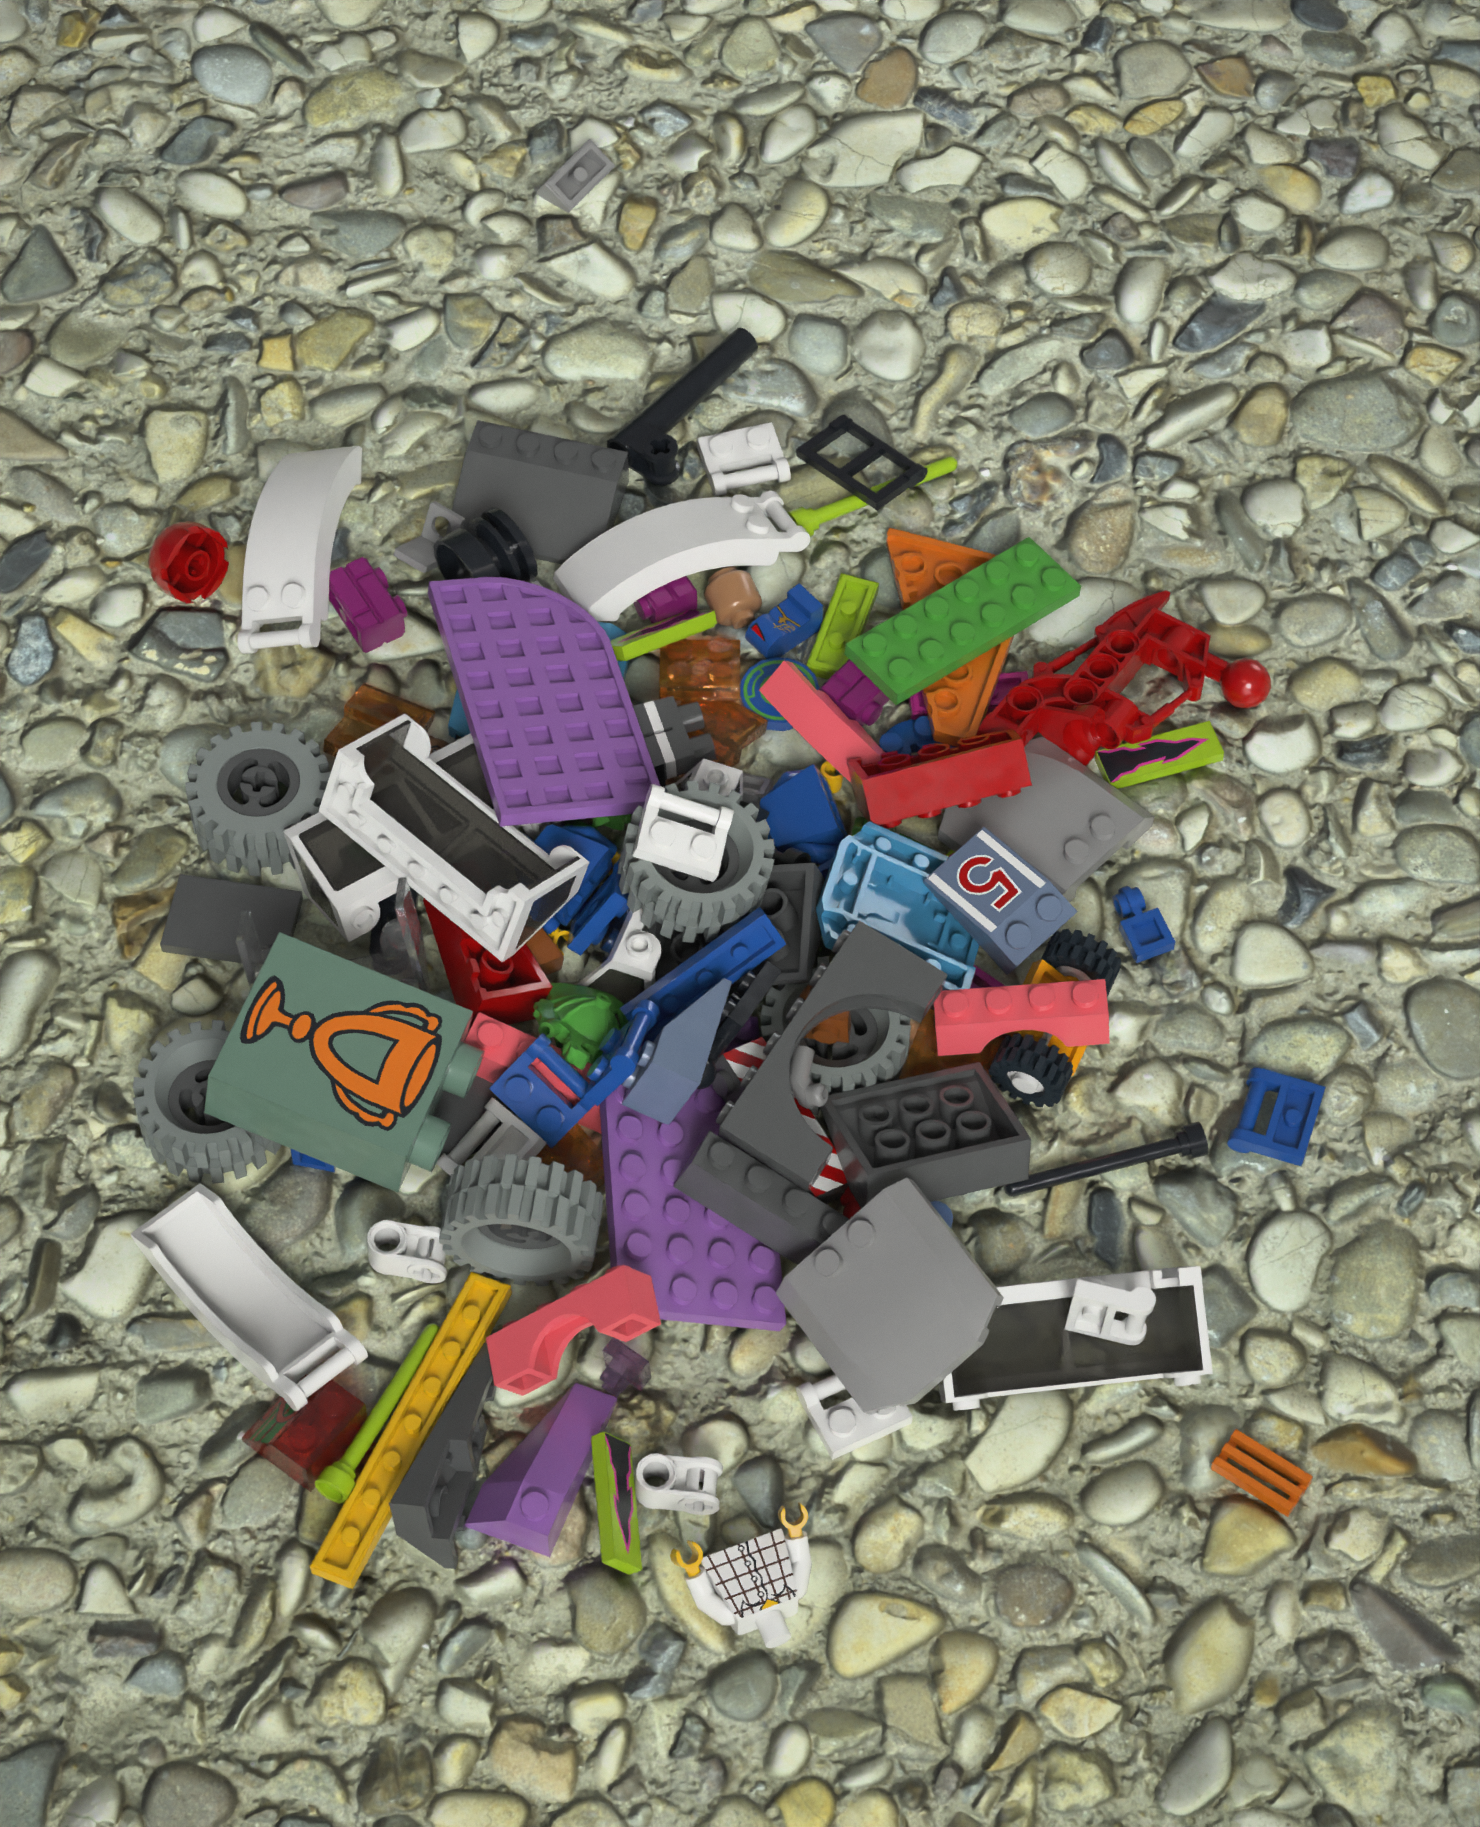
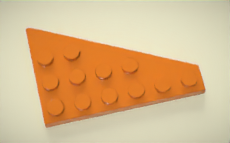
M890 527L887 532L886 546L902 611L997 556L992 553ZM1014 635L921 690L933 741L958 747L957 741L959 739L976 736L978 728L986 716Z

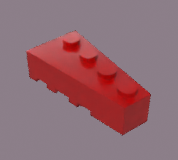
M1014 729L961 738L957 741L958 747L950 748L949 744L934 743L922 746V749L917 752L918 755L913 756L898 754V751L881 753V760L871 764L863 765L861 757L847 760L856 805L868 822L870 821L888 829L900 825L902 819L918 816V818L935 817L942 813L941 809L955 805L959 808H969L980 804L982 798L994 795L1001 798L1015 796L1021 792V788L1032 786L1023 739Z
M474 861L451 865L486 895L491 890V887ZM424 898L423 902L455 1003L473 1011L469 1031L479 1012L507 1025L535 1020L533 1016L535 1002H539L540 998L546 1000L553 986L526 943L513 956L501 962Z

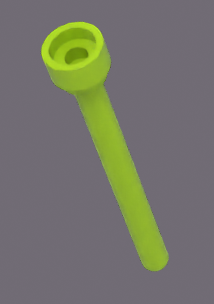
M949 456L924 466L928 470L924 480L915 486L953 472L957 468V460ZM897 477L869 489L876 493ZM850 495L815 510L799 507L787 513L796 525L802 526L811 537L814 535V531L819 529L820 524L868 506V504L855 495Z
M428 1324L424 1328L340 1461L333 1462L331 1466H325L315 1481V1487L327 1499L336 1503H344L355 1487V1469L409 1386L440 1329L438 1325Z

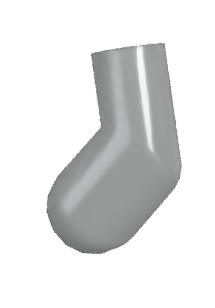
M797 1046L790 1062L791 1090L798 1103L804 1108L814 1109L815 1106L822 1107L828 1100V1091L824 1088L823 1084H814L809 1076L815 1053L807 1046Z

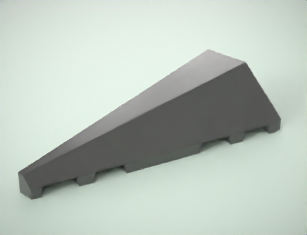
M484 1343L389 1502L396 1535L442 1567L456 1569L459 1557L455 1551L454 1537L457 1531H465L467 1517L462 1515L470 1490H474L487 1433L488 1426L484 1423V1415H482L484 1402L494 1401L496 1392L495 1386L491 1385L493 1375L487 1343Z

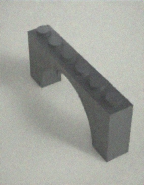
M860 920L852 932L845 929L832 948V952L836 955L829 966L821 963L809 982L813 989L806 1000L801 997L797 998L786 1016L790 1023L783 1034L778 1031L774 1032L763 1050V1054L767 1055L766 1059L759 1069L753 1065L748 1070L739 1088L744 1090L736 1103L729 1100L716 1119V1123L720 1125L719 1137L806 1192L810 1191L826 1167L833 1147L811 1129L795 1103L791 1090L789 1070L790 1061L797 1046L818 1024L832 1016L851 1010H888L921 1023L942 992L948 974Z

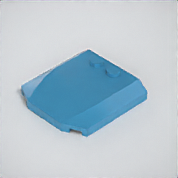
M870 821L863 825L861 831L854 836L849 835L841 840L835 850L816 906V913L826 948L832 950L841 933L845 929L852 932L860 920L948 974L942 990L944 991L970 989L976 967H973L979 944L923 883L932 872L949 858L948 856Z

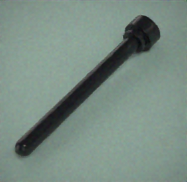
M1200 1122L1181 1126V1131L1174 1132V1137L1030 1174L1028 1180L1004 1185V1191L1008 1196L1015 1197L1179 1154L1180 1157L1188 1156L1189 1159L1208 1155L1206 1135Z

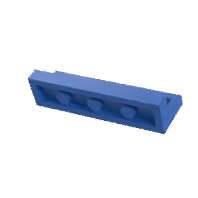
M759 907L620 1009L628 1021L632 1019L631 1013L638 1001L646 999L654 1002L659 1007L660 1014L655 1025L646 1033L643 1040L644 1042L646 1040L653 1042L663 1027L722 979H728L733 984L784 947L786 942L764 911Z

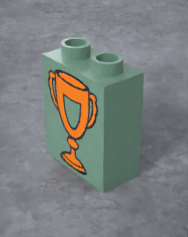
M279 932L208 1076L204 1113L390 1190L399 1192L411 1164L430 1172L433 1171L452 1125L448 1121L435 1117V1111L445 1091L460 1098H466L477 1075L485 1051L464 1043L469 1031L473 1011Z

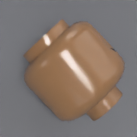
M727 567L709 577V584L704 590V597L710 610H715L717 623L723 626L733 625L735 629L750 625L755 620L754 615L762 606L761 596L751 575L746 571L737 570L736 567Z

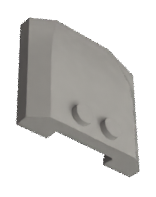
M1043 736L1030 740L1024 747L1032 786L1021 788L1019 794L1011 797L1001 798L994 795L982 798V802L973 807L959 808L955 805L946 808L939 828L938 840L956 852L978 831L986 827L1045 876L1070 903L1075 898L1077 888L1121 847L1127 850L1152 827L1155 816Z
M909 1178L884 1188L784 1277L776 1292V1295L861 1410L870 1415L879 1413L878 1410L914 1404L924 1397L984 1344L990 1331L987 1326L996 1305L1000 1307L1004 1299L917 1184Z

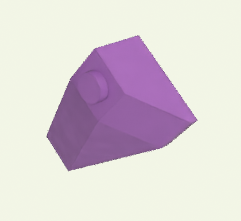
M575 1383L482 1484L465 1526L550 1557L593 1459L591 1436L605 1431L617 1403V1397Z

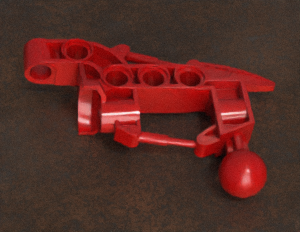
M1165 590L1146 596L1119 610L1102 625H1098L1095 628L1094 638L1076 649L1065 652L1049 663H1035L1032 678L1024 680L1018 686L1009 690L997 707L983 719L976 736L1014 729L1023 739L1025 747L1039 732L1047 740L1087 767L1100 746L1106 749H1115L1123 740L1130 744H1135L1150 739L1153 729L1173 714L1178 706L1187 699L1192 702L1200 700L1205 676L1220 683L1223 696L1234 707L1246 709L1256 707L1266 700L1271 690V679L1267 668L1258 660L1241 658L1229 663L1209 653L1211 635L1161 611L1170 599V592ZM1093 647L1095 648L1073 675L1054 674L1075 661V658ZM1144 663L1149 666L1154 664L1178 676V680L1183 682L1184 692L1172 702L1163 705L1152 715L1138 710L1131 700L1120 695Z

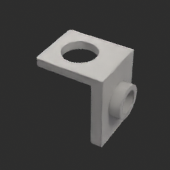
M436 501L431 502L421 536L395 548L393 556L422 573L438 567L434 556V544L442 538L435 528L436 518L438 516L446 518L451 525L452 531L457 528H463L465 518Z

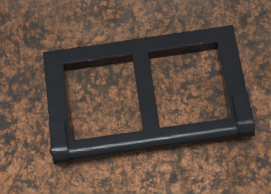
M845 414L833 420L827 428L796 449V456L876 510L882 508L908 488L911 489L925 479L928 472L927 468L919 463H915L853 422ZM848 432L870 448L839 469L818 455L817 452ZM883 455L906 472L875 493L854 479L853 476Z

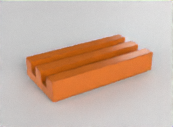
M1237 1429L1234 1430L1228 1443H1225L1219 1456H1216L1211 1465V1470L1286 1517L1293 1511L1313 1479V1476ZM1228 1459H1232L1253 1472V1475L1262 1481L1269 1482L1290 1496L1289 1499H1285L1227 1462Z

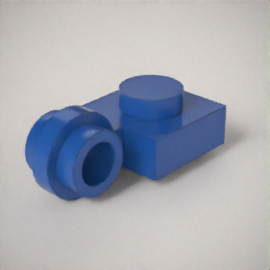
M1129 886L1120 888L1118 894L1113 895L1112 900L1118 916L1121 919L1128 918L1120 921L1119 931L1135 963L1174 950L1176 942L1159 908L1143 913L1142 911L1146 910V904L1138 887L1131 889Z

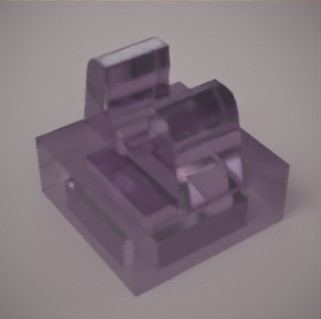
M612 1338L603 1349L606 1368L601 1374L600 1380L604 1382L602 1388L613 1396L618 1397L629 1384L641 1391L652 1378L649 1361L618 1339Z

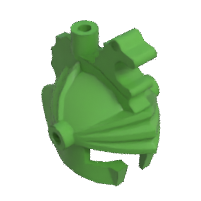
M551 983L553 987L547 996L548 1000L540 998L539 1002H535L533 1006L535 1010L533 1016L539 1025L538 1032L540 1035L544 1033L548 1038L554 1037L556 1046L562 1049L561 1055L564 1057V1060L584 1070L587 1062L593 1064L602 1055L603 1051L599 1049V1046L608 1032L613 1028L620 1030L629 1022L620 1009L624 1005L613 995L604 991L575 984ZM615 1014H617L618 1017H619L620 1026H619L618 1021H617V1019H616V1017H615Z

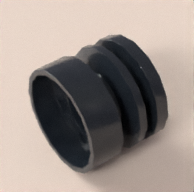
M496 507L487 509L482 513L481 517L471 519L467 525L468 531L464 528H457L437 540L434 544V556L445 580L503 577L531 582L538 574L537 562L526 537L517 524L505 512Z

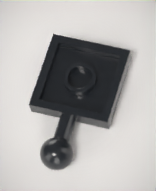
M769 961L765 963L758 974L750 970L726 1001L700 1085L696 1089L707 1088L714 1082L717 1075L716 1062L742 1029L780 974L781 970Z

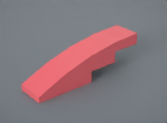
M784 660L759 689L791 726L849 782H851L847 760L861 757L863 765L871 764L881 760V753H885L857 721L849 719L824 691L816 690L792 662Z

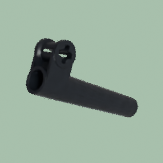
M737 328L607 440V448L628 452L629 468L648 479L651 483L665 486L675 482L680 475V466L675 460L678 453V444L667 433L758 351V344L753 335L744 328Z

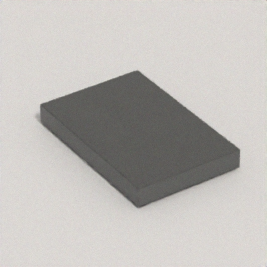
M180 874L160 943L161 950L166 953L263 966L279 932L291 937L294 936L303 901L302 891Z

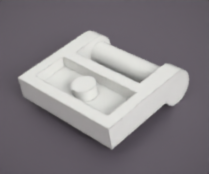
M772 422L697 438V448L715 497L725 495L727 490L776 479L778 483L791 480L787 459L784 458Z
M651 784L645 799L632 856L714 882L719 874L734 810L724 806L716 809L666 793L664 792V787ZM659 808L713 825L712 833L659 817Z
M492 1097L484 1106L486 1112L448 1155L443 1153L436 1164L451 1176V1174H454V1169L467 1160L499 1122L502 1125L473 1157L481 1163L484 1155L494 1154L498 1159H505V1154H518L519 1160L529 1161V1157H535L547 1143Z
M1077 1279L1064 1330L1122 1344L1138 1345L1145 1338L1147 1332L1145 1320L1147 1315L1154 1309L1156 1296L1151 1289L1143 1286L1136 1287L1130 1292L1113 1288L1108 1282L1100 1279H1088L1086 1281ZM1116 1311L1128 1314V1317L1123 1321L1114 1319Z
M836 1374L814 1384L808 1381L796 1387L799 1401L832 1460L912 1424L913 1416L907 1405L878 1410L879 1413L870 1415L864 1413L852 1397L824 1410L819 1402L820 1400L846 1389Z

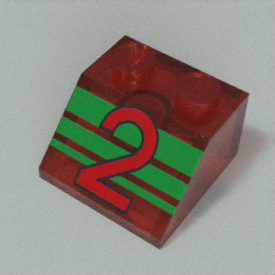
M332 1379L307 1398L308 1403L298 1411H294L285 1399L279 1396L242 1437V1441L310 1492L315 1488V1481L324 1467L331 1466L333 1462H338L342 1458L368 1417L365 1403Z

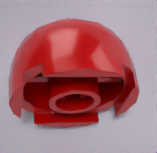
M193 521L174 523L159 533L149 550L148 565L151 576L163 592L184 603H194L191 600H195L200 595L201 598L206 599L222 584L228 571L229 562L224 560V548L228 549L227 542L219 532Z

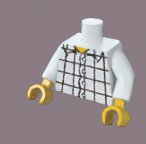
M798 1502L800 1517L795 1522L786 1521V1512L783 1505L778 1510L780 1522L788 1528V1533L785 1537L782 1529H778L703 1557L702 1548L699 1544L687 1540L688 1546L692 1550V1556L689 1561L684 1563L677 1549L673 1548L670 1554L671 1560L675 1565L685 1568L684 1579L700 1611L723 1626L731 1625L737 1635H743L759 1629L766 1648L778 1647L791 1638L784 1619L798 1613V1600L807 1593L812 1561L807 1532L802 1531V1527L808 1520V1513L800 1502Z

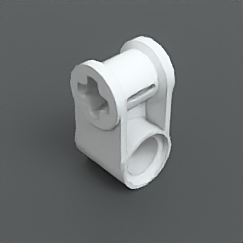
M382 1220L370 1228L367 1234L368 1261L376 1272L384 1275L413 1278L425 1283H441L445 1281L447 1270L444 1267L446 1254L442 1250L443 1244L439 1242L441 1228L417 1226L392 1220ZM383 1244H393L397 1246V1248H395L392 1251H382L378 1249V1247Z
M649 1454L642 1458L636 1468V1498L644 1507L650 1509L685 1511L696 1515L716 1513L720 1505L719 1499L716 1498L717 1477H720L723 1472L722 1463L708 1457ZM651 1476H657L664 1479L666 1483L662 1486L654 1487L647 1484L645 1480ZM699 1482H703L702 1490H699L698 1488Z

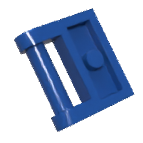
M620 858L614 864L612 874L572 918L567 948L580 956L591 943L595 946L598 945L604 938L610 921L615 916L621 918L629 908L627 906L629 893L622 894L619 887L621 874H618V864Z
M646 999L638 1001L631 1013L632 1019L620 1030L616 1028L611 1029L602 1040L599 1049L603 1053L596 1059L587 1073V1077L591 1080L584 1094V1097L596 1106L634 1073L638 1065V1052L646 1033L655 1025L660 1014L659 1007L654 1002Z
M542 1033L489 1089L552 1149L595 1104L584 1097L589 1083L549 1045L552 1041ZM536 1058L541 1060L581 1099L575 1106L531 1065Z
M1252 1068L1247 1077L1246 1084L1249 1089L1238 1124L1235 1129L1230 1131L1227 1145L1236 1152H1254L1302 1167L1326 1087L1264 1068ZM1272 1091L1278 1093L1266 1135L1253 1132L1265 1092Z

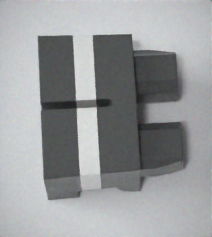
M674 696L633 705L661 787L666 786L665 780L688 773L703 758L710 761L716 759L715 746L709 733L689 738L687 734L688 732L704 728V718L698 702L677 706Z

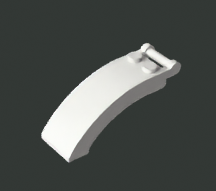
M360 446L290 453L282 458L269 476L255 508L246 547L243 573L242 628L237 637L238 648L242 654L256 653L261 648L292 645L313 648L319 645L321 621L328 619L330 564L338 521L350 492L355 485L361 484L362 448ZM302 621L299 629L260 632V627L264 624Z
M766 491L760 497L738 494L733 497H709L686 500L637 515L599 535L568 558L555 571L553 580L566 598L586 610L596 621H616L619 619V615L631 604L669 582L697 572L721 567L769 566L776 562L779 552H799L804 550L810 543V535L802 526L796 525L783 508V500L775 491ZM767 517H771L782 532H778Z
M201 1183L130 1234L155 1270L210 1334L246 1369L284 1398L294 1411H298L305 1406L310 1395L352 1363L359 1365L368 1358V1353L364 1346L355 1336L343 1328L337 1316L286 1275L239 1224L222 1199ZM325 1361L322 1365H320L318 1368H316L314 1371H312L310 1374L304 1377L307 1373H309L311 1370H313L315 1367H317L319 1364Z

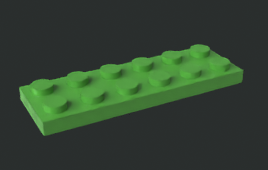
M1028 537L846 643L845 655L895 705H898L1079 597L1081 585Z

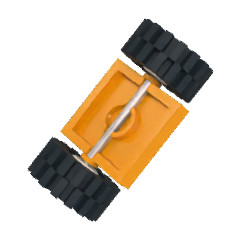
M1063 929L1061 933L1056 931L1051 936L1041 959L1032 963L1022 985L1105 979L1108 996L1120 971L1121 959L1120 957H1115L1117 952L1113 948L1106 949L1108 943L1104 940L1100 942L1095 941V935L1089 933L1086 937L1082 935L1081 930L1075 929L1072 934L1069 929ZM1019 1030L1005 1033L1008 1036L1002 1040L989 1069V1075H992L991 1080L993 1083H999V1090L1002 1092L1009 1091V1097L1014 1100L1017 1097L1022 1098V1103L1030 1105L1031 1101L1034 1102L1036 1107H1043L1044 1104L1047 1107H1052L1054 1103L1058 1104L1071 1076L1074 1075L1087 1045L1066 1047L1056 1036L1037 1030Z

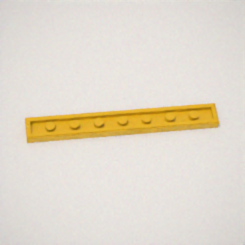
M470 1272L355 1482V1487L344 1502L310 1565L312 1574L350 1589L354 1588L392 1517L389 1502L481 1347L486 1343V1337L491 1334L512 1295L511 1285L475 1272Z

